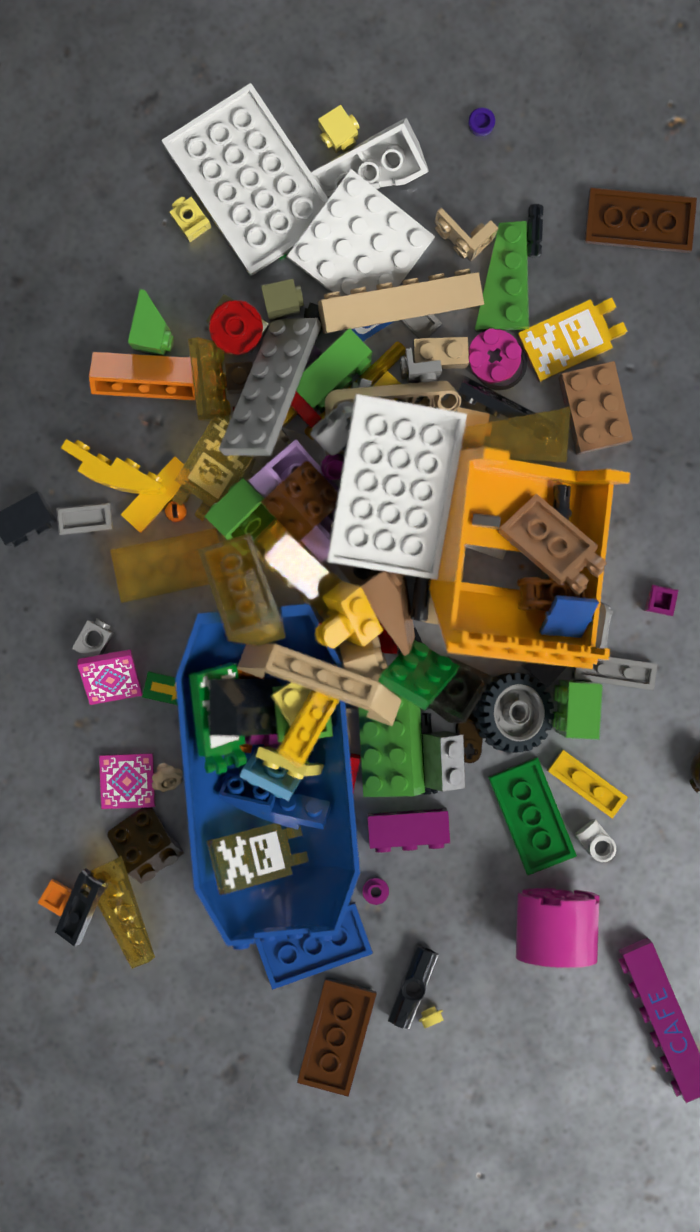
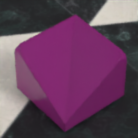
M652 585L644 611L673 616L679 590Z

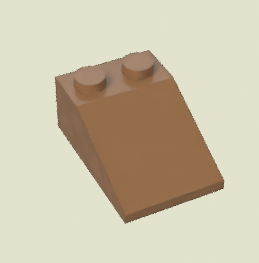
M373 569L367 579H362L359 586L362 588L375 615L405 656L410 652L415 639L413 619H410L411 606L407 580L405 578L406 574Z

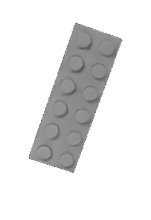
M318 318L271 320L219 447L223 455H271L322 326Z

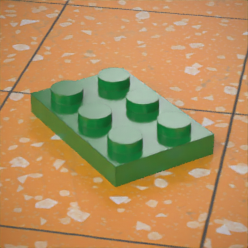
M414 640L410 652L405 656L401 652L381 673L378 682L425 710L456 675L459 665L453 663L448 657L441 656L429 649L424 643Z

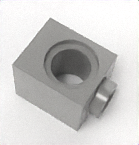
M96 618L95 622L87 620L72 649L86 657L102 655L114 635V632L109 630L111 625ZM92 631H97L101 635V642L97 646L89 643L88 636Z

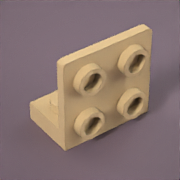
M442 208L436 213L435 230L445 240L449 238L455 245L453 247L455 252L462 259L467 257L470 262L494 240L498 227L490 220L486 225L480 223L471 232V237H469Z

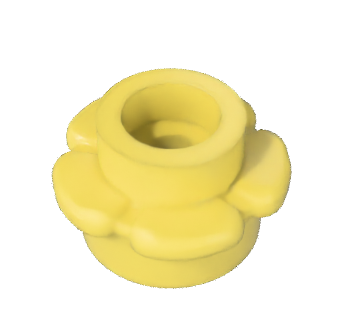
M435 1006L421 1012L422 1018L418 1021L422 1022L424 1029L444 1021L441 1015L443 1010L437 1011Z

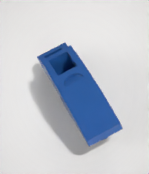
M227 773L219 792V798L242 811L269 822L297 830L300 825L324 830L331 810L330 801L294 793L289 801L274 796L271 792L259 786L250 784L247 780L241 778L240 775Z

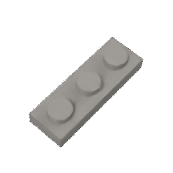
M609 657V660L598 659L597 664H593V669L575 667L573 678L654 690L658 664Z

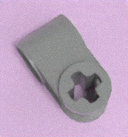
M346 401L339 404L326 418L318 422L311 432V436L330 455L338 453L347 444L351 419L349 420L348 417L352 418L353 402Z

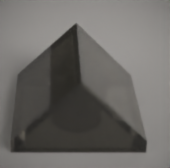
M447 655L453 663L459 665L458 671L428 707L449 723H465L493 677Z

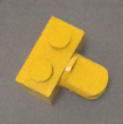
M342 581L322 597L329 609L327 612L329 618L315 630L316 640L320 644L336 648L345 640L364 647L383 631L360 586Z

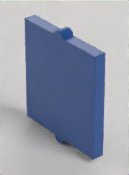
M556 596L549 611L545 613L546 617L539 633L541 635L581 638L588 624L593 620L592 616L599 604L598 600Z

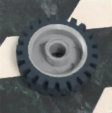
M523 673L500 674L491 678L490 682H486L483 685L484 690H479L477 694L480 697L479 700L474 702L477 711H473V717L478 718V721L474 722L475 727L481 729L478 734L481 738H486L484 742L493 746L496 750L511 753L533 750V747H538L542 744L540 740L547 738L548 734L546 731L551 730L553 726L549 723V720H554V714L550 713V709H554L553 702H548V699L552 697L549 692H544L546 689L545 685L538 683L539 680ZM513 707L516 709L515 718L512 717Z

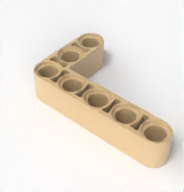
M447 381L338 389L331 391L325 399V418L339 403L346 401L354 403L356 394L385 400L398 398L397 402L453 412L459 408L461 397L451 383ZM450 393L446 400H441L445 394ZM419 396H424L422 401L415 403ZM343 450L338 452L339 454H345Z

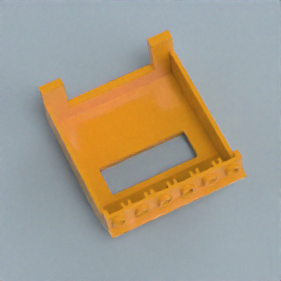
M490 448L460 450L437 580L430 579L429 588L447 652L593 669V664H597L598 659L609 660L610 649L595 647L604 571L598 577L592 575L587 566L579 572L589 580L587 589H585V598L597 599L599 604L592 616V622L588 624L582 637L576 638L541 635L539 630L547 611L519 609L518 603L521 602L520 590L461 582L465 544L520 552L499 533V530L472 525L473 514L499 516L501 518V527L536 494L553 507L554 485L571 486L570 510H572V516L569 517V522L598 545L594 553L605 560L613 488L617 484H629L630 473L611 469L574 471L510 460V452Z

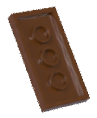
M590 188L584 243L691 253L697 198Z
M325 978L297 1083L349 1097L377 991Z

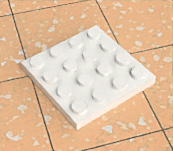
M351 169L286 257L331 293L340 292L341 297L351 295L350 290L366 287L367 292L377 290L376 285L392 282L393 287H398L435 236Z

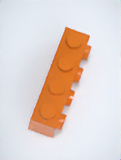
M93 352L89 372L91 394L198 401L201 383L200 358Z

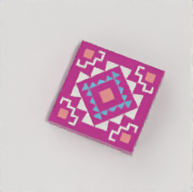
M131 649L77 660L90 705L142 696V687Z
M154 753L99 756L101 809L156 806L155 790L152 788Z

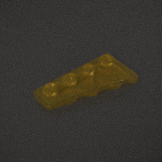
M570 407L466 426L464 428L461 450L490 448L510 452L509 459L566 463Z

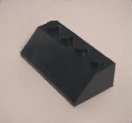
M274 678L210 679L209 735L239 737L277 734L275 705L270 695L273 694V687L282 685Z

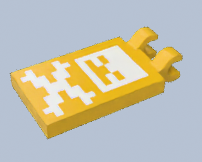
M609 298L596 306L593 305L590 299L517 334L539 382L611 350L613 346L610 341L628 332L624 322L608 328L603 317L604 314L615 310L616 305L613 298Z

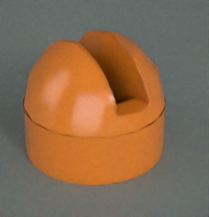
M171 501L165 508V515L172 522H180L187 515L186 506L180 501ZM177 504L178 518L173 517L172 505Z

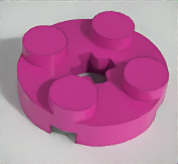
M488 329L477 335L469 347L470 369L483 382L500 383L506 381L516 373L520 366L521 347L510 333L500 329ZM498 350L502 360L491 363L489 361L490 356L487 354L488 351L494 352Z

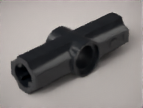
M416 946L407 972L401 980V987L388 1017V1022L402 1029H410L439 954L424 946ZM413 981L419 983L420 989L417 992L411 993L406 990L408 983Z

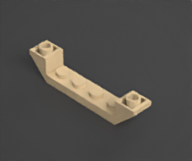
M247 643L237 667L238 670L263 678L264 674L268 673L368 710L366 717L393 726L402 701L379 682L276 644Z

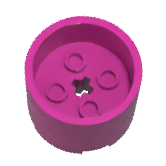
M556 888L523 889L522 893H518L517 960L532 965L558 968L587 967L597 963L599 929L598 894L582 890H574L573 894L572 891L556 890Z

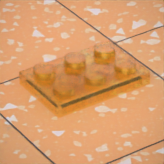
M199 337L190 338L188 343L198 420L212 423L217 422L219 424L222 421L227 423L229 422L231 407L226 398L225 389L227 388V382L222 366L224 352L211 340Z

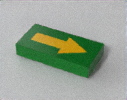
M148 671L142 698L178 706L176 677Z

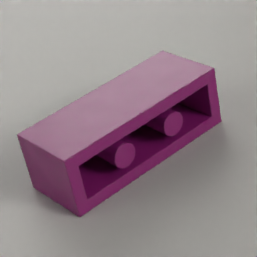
M447 808L367 813L370 849L375 848L377 853L390 852L391 847H402L403 851L417 850L418 845H428L429 849H440L445 847L444 844L450 843Z

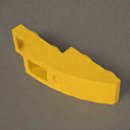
M66 439L61 446V449L82 462L77 471L99 484L135 494H164L167 490L161 484L163 479L150 471L147 475L138 470L140 465L129 458L122 461L116 457L113 462L100 453L95 457L88 452L90 447L77 439L74 443Z

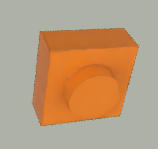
M52 879L37 903L61 916L72 889Z

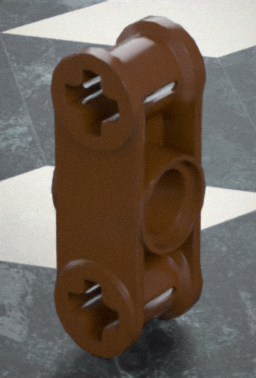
M537 577L517 580V586L520 587L521 602L518 604L521 610L549 611L556 596L585 598V590L578 595L570 588L566 581L559 585L554 580H545Z

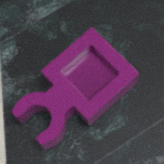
M277 734L245 736V743L249 745L264 744V746L278 749L281 742H278Z

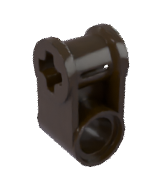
M458 711L456 733L463 734L464 748H467L470 743V748L474 749V754H469L468 758L464 754V762L474 763L481 757L483 738L478 734L481 729L476 728L474 722L478 721V718L473 717V712Z

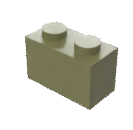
M293 279L261 286L270 322L271 320L301 315L300 307L304 306L303 295L300 285L295 286Z

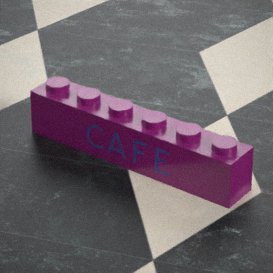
M647 937L619 949L622 957L618 959L619 965L624 974L629 973L632 982L628 986L634 999L639 997L643 1007L638 1008L644 1022H649L653 1031L649 1032L655 1048L659 1046L661 1048L663 1056L659 1058L665 1072L670 1071L674 1080L670 1081L676 1097L681 1095L685 1103L700 1098V1053L653 942Z

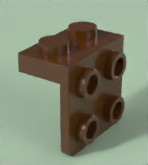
M305 461L265 497L261 503L286 528L288 533L300 542L336 508L338 492L309 461Z

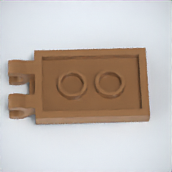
M538 494L533 496L499 529V533L557 584L561 585L566 580L570 588L578 595L586 589L585 585L589 582L584 575L579 573L585 566L595 577H598L605 570L603 567L607 562L594 553L598 545Z

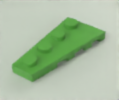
M526 221L499 223L483 292L484 305H481L475 326L476 332H485L488 329H529Z

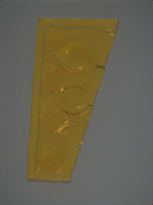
M122 856L91 869L90 871L94 873L96 879L101 878L108 883L107 889L101 895L97 905L129 965L133 969L150 962L155 958Z

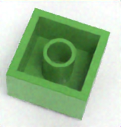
M244 478L233 484L229 488L228 493L219 502L214 503L210 507L209 512L204 516L242 554L277 520L261 503L264 498Z

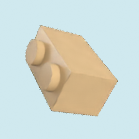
M468 337L414 339L413 363L441 360L442 369L467 368L469 365Z

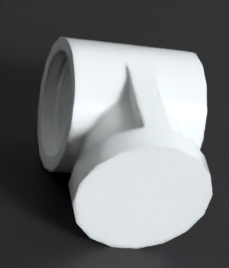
M596 819L585 824L575 834L595 860L607 862L615 856L616 844L614 840L610 838ZM606 841L608 845L607 850L601 854L596 853L595 845L597 842Z

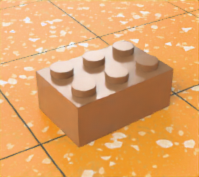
M615 361L562 373L558 377L576 455L626 444L633 440Z

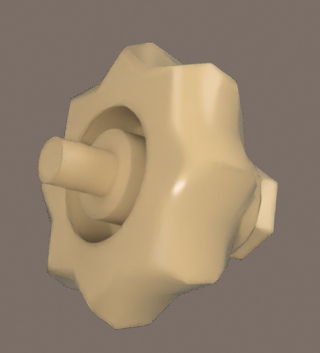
M166 763L159 764L156 768L157 772L152 776V788L163 793L168 790H175L183 782V771L173 766H168Z

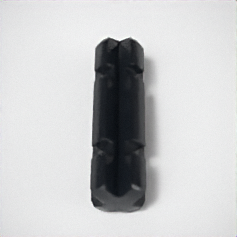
M531 204L528 209V217L530 219L527 232V242H529L527 253L528 257L532 258L540 257L542 254V245L540 243L543 234V219L541 218L544 207L541 204Z

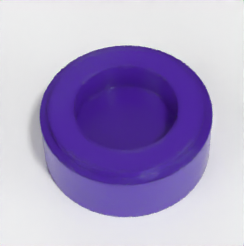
M480 107L472 111L469 116L468 127L474 135L480 137L487 136L494 129L495 116L491 110Z

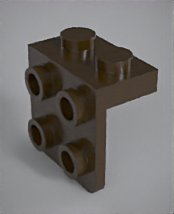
M153 807L140 808L107 833V837L128 875L141 884L154 878L157 872L166 866L174 864L178 857L184 854L181 846L168 835Z

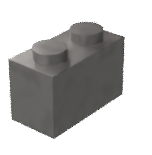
M449 731L423 734L425 787L442 792L465 788L463 734Z

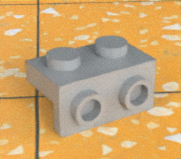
M406 348L405 356L401 357L400 363L401 379H406L407 384L439 381L442 372L441 360L413 363L412 349Z

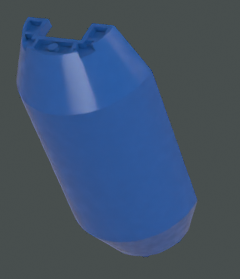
M309 604L198 613L176 675L194 890L225 944L233 946L235 950L249 948V944H255L254 938H260L261 942L276 940V936L287 935V939L302 938L304 933H309L310 938H315L316 941L331 940L332 936L338 935L360 875L346 706L344 701L339 700L331 714L333 737L318 738L305 760L309 763L318 762L323 764L324 767L321 775L303 776V779L294 791V794L331 802V810L324 830L300 825L298 830L256 817L219 798V792L227 773L240 775L244 766L236 767L233 764L227 766V771L224 773L216 774V771L206 773L204 767L205 757L198 756L190 674L228 663L237 664L238 667L247 643L276 644L342 669V663L334 648L322 645L316 640L315 630L320 623ZM265 673L264 679H277L282 686L290 683V681ZM253 745L251 753L244 752L247 762L259 745ZM276 831L285 868L258 876L249 838ZM240 836L241 841H246V844L242 845L244 855L241 856L242 864H247L248 872L253 873L254 877L250 878L251 883L247 884L245 875L241 876L239 866L235 867L237 877L233 878L235 888L231 889L230 884L226 885L225 880L229 879L227 870L231 869L229 859L224 860L223 852H218L217 847H220V841L224 840L226 850L230 849L232 858L236 857L234 847H238L236 837ZM266 839L262 840L264 849H267ZM256 841L254 844L260 869L263 870L265 869L263 859H266L264 849L260 850L259 843ZM267 858L268 867L270 868L272 867L271 858Z

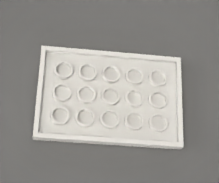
M251 83L161 140L163 146L250 276L288 253L328 200V197Z
M355 395L327 556L328 562L437 580L467 414Z

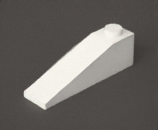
M407 118L389 126L311 171L326 196L332 195L351 169L376 189L391 185H404L429 172L419 141Z

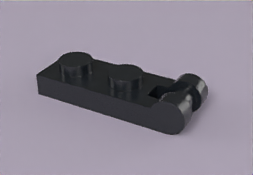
M87 868L83 869L76 879L55 933L74 947L80 945L100 897L107 889L108 883L101 878L96 879L94 873ZM87 886L91 888L90 892L85 890Z

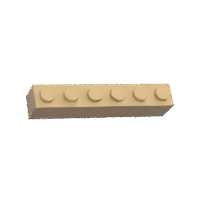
M470 269L454 271L455 276L445 278L444 273L428 276L429 281L420 283L418 278L402 281L403 286L393 287L392 282L376 285L377 290L369 292L366 291V287L350 290L351 295L341 297L340 292L324 294V300L317 302L323 334L484 305L479 272L471 273Z

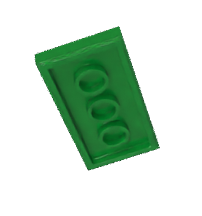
M538 757L488 776L527 876L577 857Z

